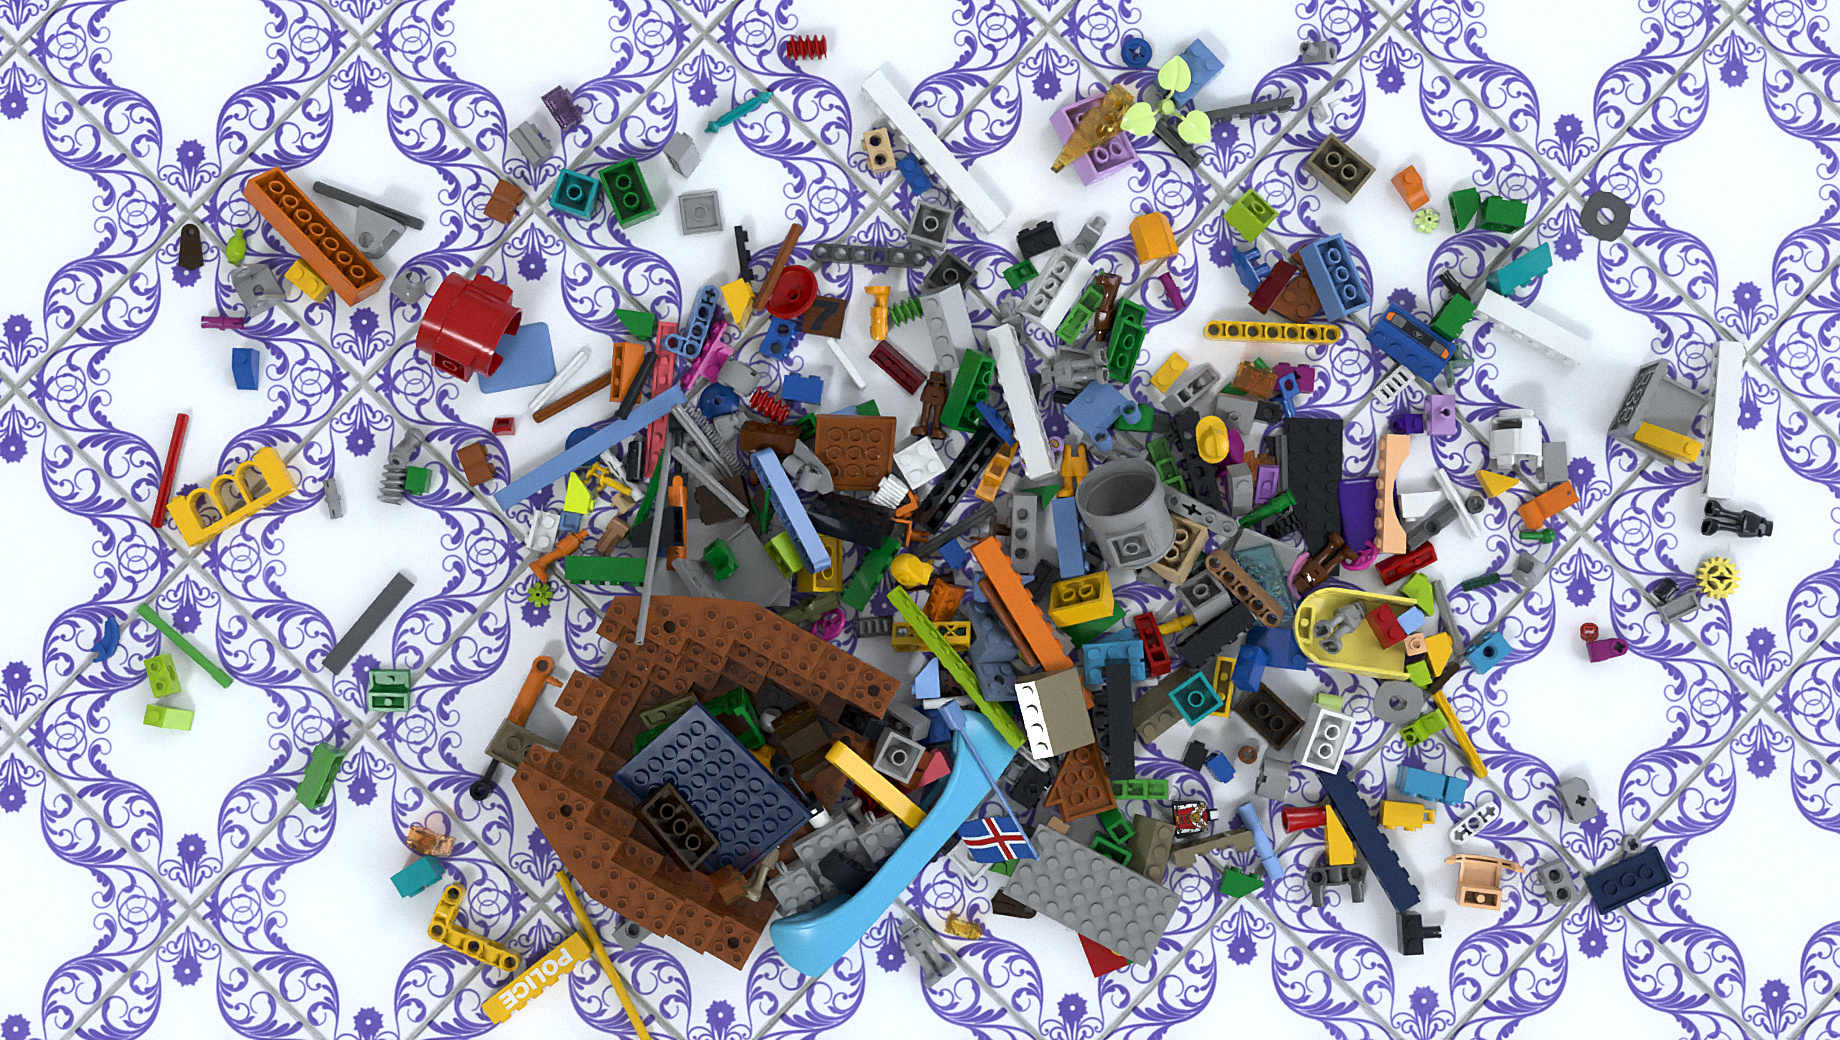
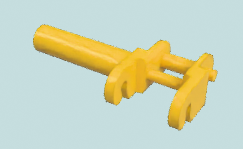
M595 462L591 470L588 469L585 476L587 479L583 481L584 484H588L591 477L596 476L600 479L599 484L601 485L597 488L598 491H602L605 484L627 496H630L633 491L631 488L606 477L609 474V467L603 468L599 466V462ZM597 469L603 472L601 476L596 474Z

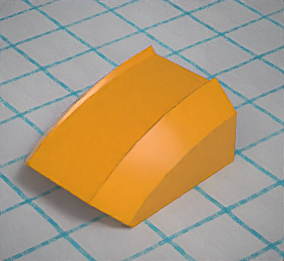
M1157 211L1138 216L1129 225L1139 265L1178 255L1179 252L1167 216Z

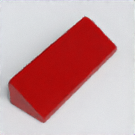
M1427 540L1412 552L1406 549V554H1395L1376 563L1375 568L1383 584L1387 586L1438 559L1433 545Z

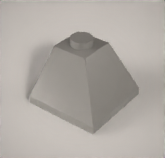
M885 726L876 744L872 768L908 784L926 747Z

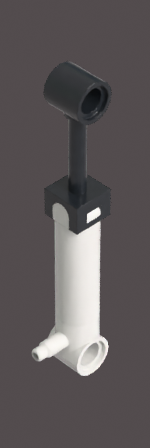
M783 753L774 755L770 760V767L775 779L780 782H788L799 797L798 800L813 814L809 822L815 830L833 821L815 792L812 790L806 794L793 777L794 769L789 757Z

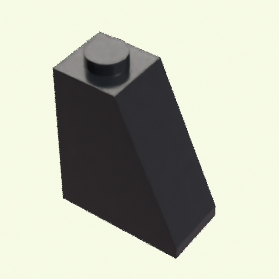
M668 506L663 509L658 547L684 546L683 506ZM654 515L632 528V548H649Z

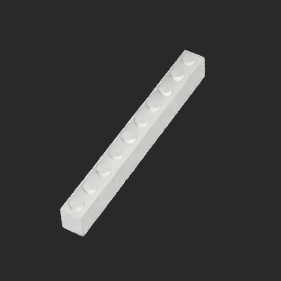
M879 70L861 85V94L868 102L871 100L875 105L874 109L878 115L885 116L888 120L886 122L893 131H898L900 140L906 146L908 144L911 146L913 155L918 160L922 159L924 161L926 170L931 175L935 174L937 176L939 185L944 190L947 188L951 192L950 197L952 200L964 207L963 212L969 219L973 218L977 222L975 225L982 234L985 232L987 235H990L1006 221L1005 214Z

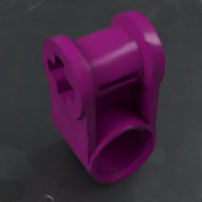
M1610 638L1586 643L1590 663L1622 656L1628 651L1627 642L1621 638ZM1616 644H1619L1620 647L1617 648V650H1614V649H1613V646H1616Z

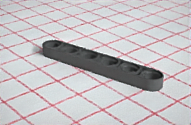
M818 243L812 249L813 258L818 262L920 269L927 262L925 252L916 249ZM822 247L827 253L825 257L818 258L815 252L818 248ZM843 249L846 252V256L843 259H837L835 257L836 250ZM856 251H864L865 258L860 261L856 260L854 257ZM876 252L884 253L885 258L883 261L877 262L874 260L873 256ZM896 253H902L904 260L901 263H896L893 260V256ZM914 255H922L924 261L921 264H915L912 260Z

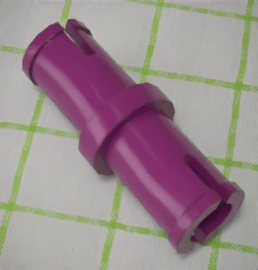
M1168 271L1159 276L1158 278L1166 291L1165 295L1171 300L1175 311L1177 312L1186 307L1187 305L1179 292L1180 288L1176 286L1170 272Z
M225 315L201 317V322H209L201 323L203 329L217 328L220 331H225L226 329L243 330L244 324H236L244 322L243 317H226Z

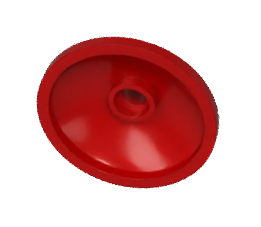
M791 265L784 267L765 305L767 311L779 319H792L803 314L810 308L817 296L818 282L816 276L805 266Z

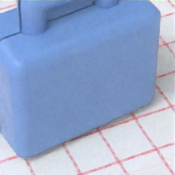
M544 322L521 325L515 336L503 334L495 349V352L504 358L500 367L489 379L477 373L479 387L484 394L549 383L557 373L548 325Z

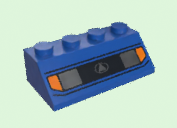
M1393 301L1371 327L1366 337V340L1429 384L1442 371L1457 348L1451 341Z

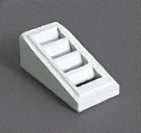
M1401 364L1372 393L1386 406L1416 377L1407 367ZM1399 372L1407 379L1406 381L1398 374ZM1393 377L1401 384L1400 387L1392 380ZM1387 383L1395 389L1394 392L1386 386ZM1380 389H1383L1389 397L1387 398Z

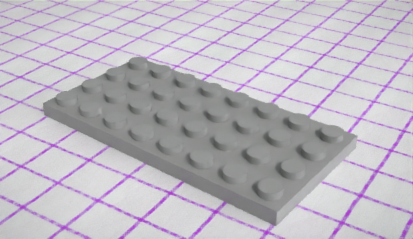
M1039 822L1029 841L1037 854L1041 855V859L1039 861H1035L1034 858L1019 859L1002 893L1127 959L1146 967L1180 904L1182 896Z

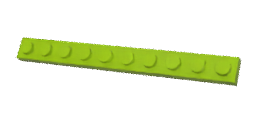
M901 585L888 593L886 596L891 604L903 615L904 620L913 627L916 634L928 645L930 651L938 657L942 665L953 675L955 681L963 687L967 695L979 706L981 712L989 718L995 729L999 730L1004 736L1006 742L1014 750L1018 749L1028 739L1027 736L997 701L984 700L976 675Z

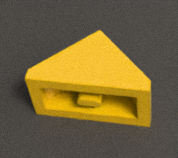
M1482 469L1475 472V476L1488 498H1494L1519 483V479Z

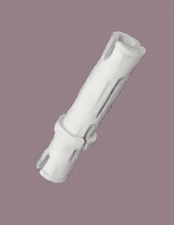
M610 448L604 451L600 457L610 468V473H614L621 484L633 490L631 497L635 502L641 500L645 493L637 484L626 481V469L623 467V462H619Z

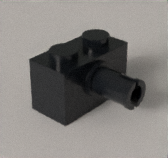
M1030 763L1010 792L1009 797L1028 810L1031 807L1035 808L1041 799L1039 798L1041 792H1046L1052 783L1050 781L1051 776Z
M1405 911L1401 914L1396 912L1398 952L1402 955H1424L1423 940L1429 938L1439 939L1442 937V934H1439V932H1442L1440 925L1422 926L1420 913L1416 911Z

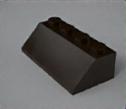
M670 782L646 796L631 810L684 872H692L720 844Z

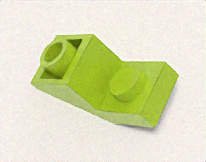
M1437 708L1417 718L1413 723L1406 725L1399 730V733L1410 748L1424 742L1431 734L1447 728L1449 723L1440 709Z

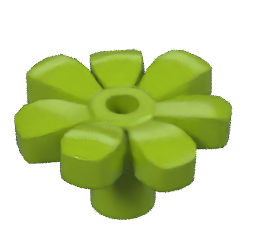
M537 582L534 585L535 589L532 587L528 589V593L532 594L528 597V600L531 603L535 601V607L540 608L542 604L545 606L549 605L550 601L548 598L553 597V592L548 591L550 589L548 584H544L542 587L541 583Z

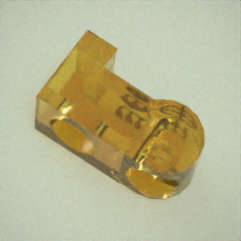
M950 910L944 927L945 932L969 940H978L981 937L982 928L979 922H968L957 918L958 912Z

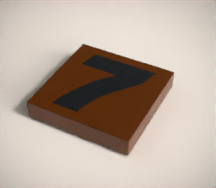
M817 295L813 304L805 311L802 333L841 339L847 300Z

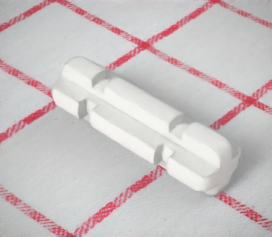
M1022 744L1018 749L1022 756L1042 772H1047L1050 768V763L1043 758L1034 760L1032 750L1026 744Z

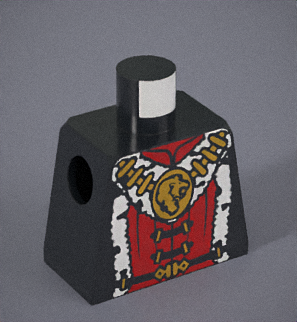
M1171 799L1173 823L1176 825L1175 837L1177 839L1208 831V821L1219 820L1217 808L1206 809L1204 801Z

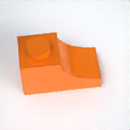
M1413 165L1391 179V182L1412 212L1430 201L1424 190L1423 180Z

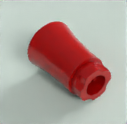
M1283 806L1281 809L1282 826L1286 834L1326 825L1327 818L1323 806Z

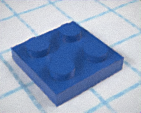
M982 400L975 404L995 432L1010 447L1017 442L1012 436L1014 434L1013 430L1006 425L1003 417L990 404L985 405Z

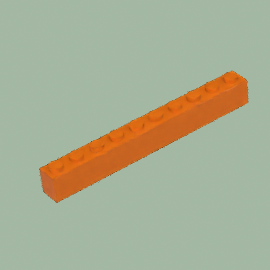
M987 535L969 547L970 551L994 587L1027 645L1037 657L1043 671L1048 672L1072 667L1074 665L1072 660L1062 652L1064 648L1058 638L1054 639L1051 634L1054 632L1048 621L1044 622L1042 619V610L1038 605L1034 606L1031 601L1033 598L1028 588L1024 589L1022 586V577L1018 571L1014 572L1010 566L1013 564L1010 557L1002 553L1000 549L1002 544L999 539ZM1079 674L1087 709L1095 706L1092 702L1094 697L1088 688L1085 690L1082 683L1084 680Z

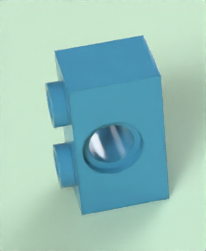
M1488 631L1481 637V642L1477 645L1474 643L1466 649L1467 653L1463 655L1479 675H1484L1513 651V648L1499 631ZM1486 646H1488L1491 650L1490 655L1488 657H1486L1483 653V650Z

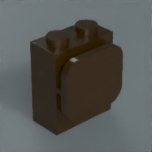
M744 475L718 481L749 510L745 516L754 514ZM705 485L695 487V501L700 505L701 509L699 517L705 526L740 518Z

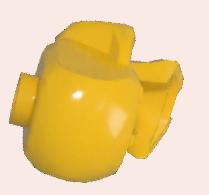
M908 553L900 554L891 562L890 571L894 578L908 589L920 584L927 585L930 574L933 571L934 559L921 562L915 555Z

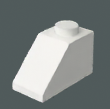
M1441 492L1397 495L1399 519L1405 518V522L1417 521V517L1424 516L1440 497Z

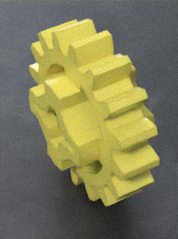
M1722 557L1708 558V562H1701L1703 568H1697L1700 575H1696L1695 578L1700 579V582L1696 586H1702L1700 592H1707L1706 597L1712 598L1714 596V599L1728 598V594H1735L1733 588L1740 587L1736 584V581L1741 580V578L1736 576L1740 570H1734L1736 564H1729L1730 559L1725 558L1722 560ZM1718 576V577L1724 578V579L1717 580L1716 578H1712V577Z

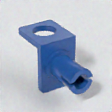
M1289 373L1277 379L1281 393L1269 399L1270 402H1281L1285 418L1297 415L1292 398L1300 394L1294 374ZM1287 379L1292 383V388L1289 391L1284 387Z

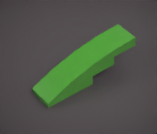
M1095 281L1091 283L1055 333L1058 337L1072 345L1095 313L1096 308L1100 306L1104 294L1103 286Z
M1163 436L1147 442L1146 446L1148 451H1150V457L1159 473L1161 481L1188 495L1183 478L1170 452L1166 437ZM1183 504V506H1186L1190 510L1189 513L1194 512L1192 506H1187Z
M1109 778L1115 799H1169V779L1111 781V778Z

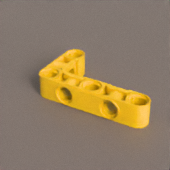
M453 883L444 890L427 930L429 937L488 965L507 972L516 970L522 963V956L519 952L454 923L466 890L461 883ZM452 888H456L458 890V898H455L451 895ZM436 925L442 927V934H437L435 932ZM472 941L478 942L479 950H474L471 947ZM508 957H513L515 959V966H511L508 964Z

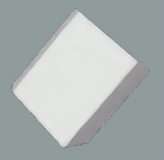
M1008 471L999 489L1011 495V491H1020L1025 480Z

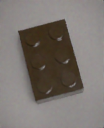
M1260 682L1257 693L1248 691L1232 708V711L1278 752L1306 723L1263 682Z

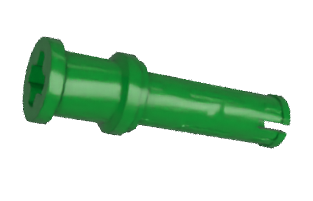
M1287 489L1284 494L1277 498H1271L1270 503L1239 519L1238 522L1240 526L1242 525V528L1248 529L1274 513H1282L1283 509L1292 504L1296 505L1297 501L1291 490Z

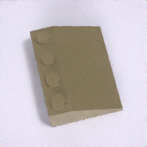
M1077 666L1018 677L1015 688L1034 760L1056 756L1095 742Z

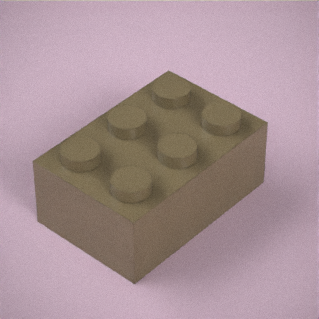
M1332 132L1302 166L1303 169L1346 204L1352 200L1377 170Z

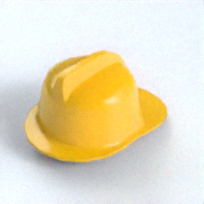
M1216 416L1202 418L1196 426L1199 455L1208 463H1218L1229 452V440L1225 423Z

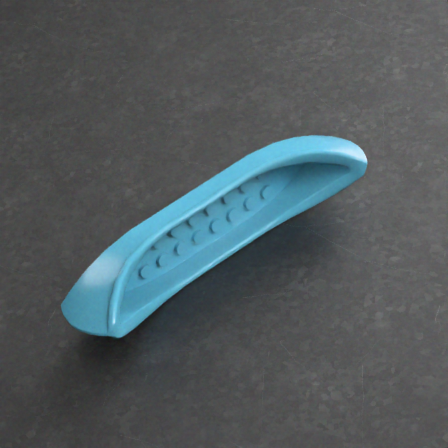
M962 710L967 718L966 726L963 729L996 782L1018 750H1014L1006 742L1004 736L999 730L995 729L993 723L986 715L972 710ZM954 729L948 752L954 763L952 772L937 779L918 805L927 816L913 832L902 823L900 828L907 839L891 857L887 856L881 862H876L879 871L853 897L844 892L830 901L825 899L812 906V910L808 909V913L803 910L776 919L771 923L769 932L774 947L790 967L814 978H818L829 969L878 920L991 789V782L960 730L955 731ZM943 791L942 795L940 796L936 804L933 806L931 811L928 812L927 807Z

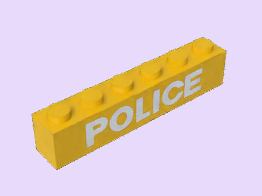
M579 929L481 1005L482 1009L494 1025L499 1021L503 1024L512 1017L510 1014L516 1009L519 1012L528 1005L526 1001L529 998L533 997V999H536L544 992L542 988L547 984L551 987L558 982L560 974L564 972L567 975L576 968L574 964L577 961L584 962L591 956L590 951L593 947Z

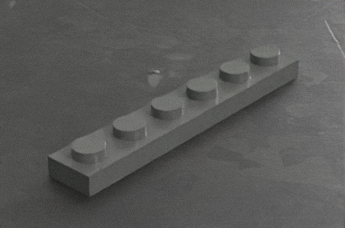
M1292 96L1206 111L1204 113L1208 116L1210 125H1212L1215 121L1227 123L1231 122L1232 118L1240 117V120L1249 119L1251 115L1259 114L1260 117L1267 116L1273 111L1285 113L1290 111L1295 102ZM1178 117L1175 120L1176 127H1178V125L1181 122H1183V120Z

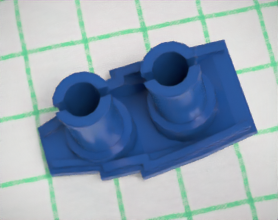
M1233 247L1230 255L1240 282L1249 291L1254 293L1261 282L1260 278L1271 273L1270 266L1267 263H1263L1253 268L1250 262L1261 257L1257 247H1253L1243 253L1239 252L1236 247Z

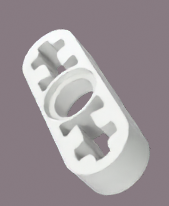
M1488 801L1480 804L1449 829V840L1458 845L1464 844L1497 818L1499 814L1498 806ZM1486 807L1493 808L1491 810L1492 815L1485 814L1482 818L1477 815L1478 812L1483 815L1487 811ZM1475 817L1478 820V826L1471 829L1468 821L1470 818ZM1462 825H1464L1465 829L1470 831L1469 833H1467L1466 831L1462 832L1460 834V840L1457 838L1454 839V837L1456 836L1454 833L1455 831L1461 832L1464 830V828L1461 827Z

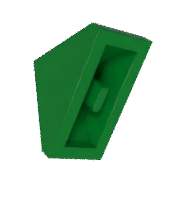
M813 412L791 424L802 428V442L815 436L816 417Z

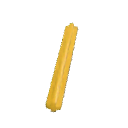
M1440 689L1435 695L1431 696L1449 723L1452 733L1477 777L1484 778L1488 775V771Z

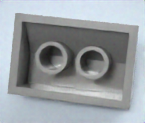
M1247 528L1238 529L1230 550L1235 553L1234 557L1236 558L1239 556L1241 560L1251 559L1253 560L1252 564H1257V566L1262 568L1264 565L1272 566L1270 571H1274L1277 574L1281 572V575L1282 572H1289L1300 553L1298 548Z

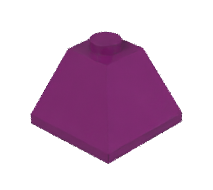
M1237 427L1227 431L1229 440L1227 456L1218 463H1212L1216 479L1227 474V466L1243 462L1244 443Z

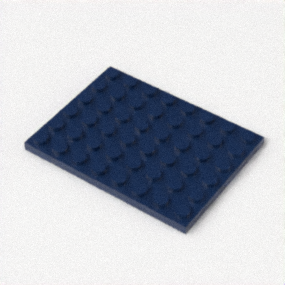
M696 701L612 776L638 803L661 786L670 782L719 841L720 844L701 863L726 888L807 823L813 816L699 701Z

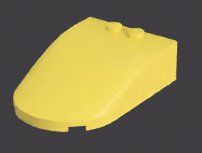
M1331 587L1315 591L1299 605L1293 621L1294 637L1301 651L1313 662L1336 670L1385 680L1404 681L1410 678L1409 673H1404L1406 651L1404 641L1402 640L1383 650L1365 618L1353 633L1345 634L1340 638L1342 650L1337 654H1330L1321 648L1319 642L1324 638H1316L1313 627L1321 619L1329 621L1334 617L1333 613L1335 610L1357 600L1363 601L1368 610L1367 613L1388 603L1395 617H1398L1415 605L1417 599ZM1336 625V626L1333 628L1332 633H1333L1337 628H1339V625Z

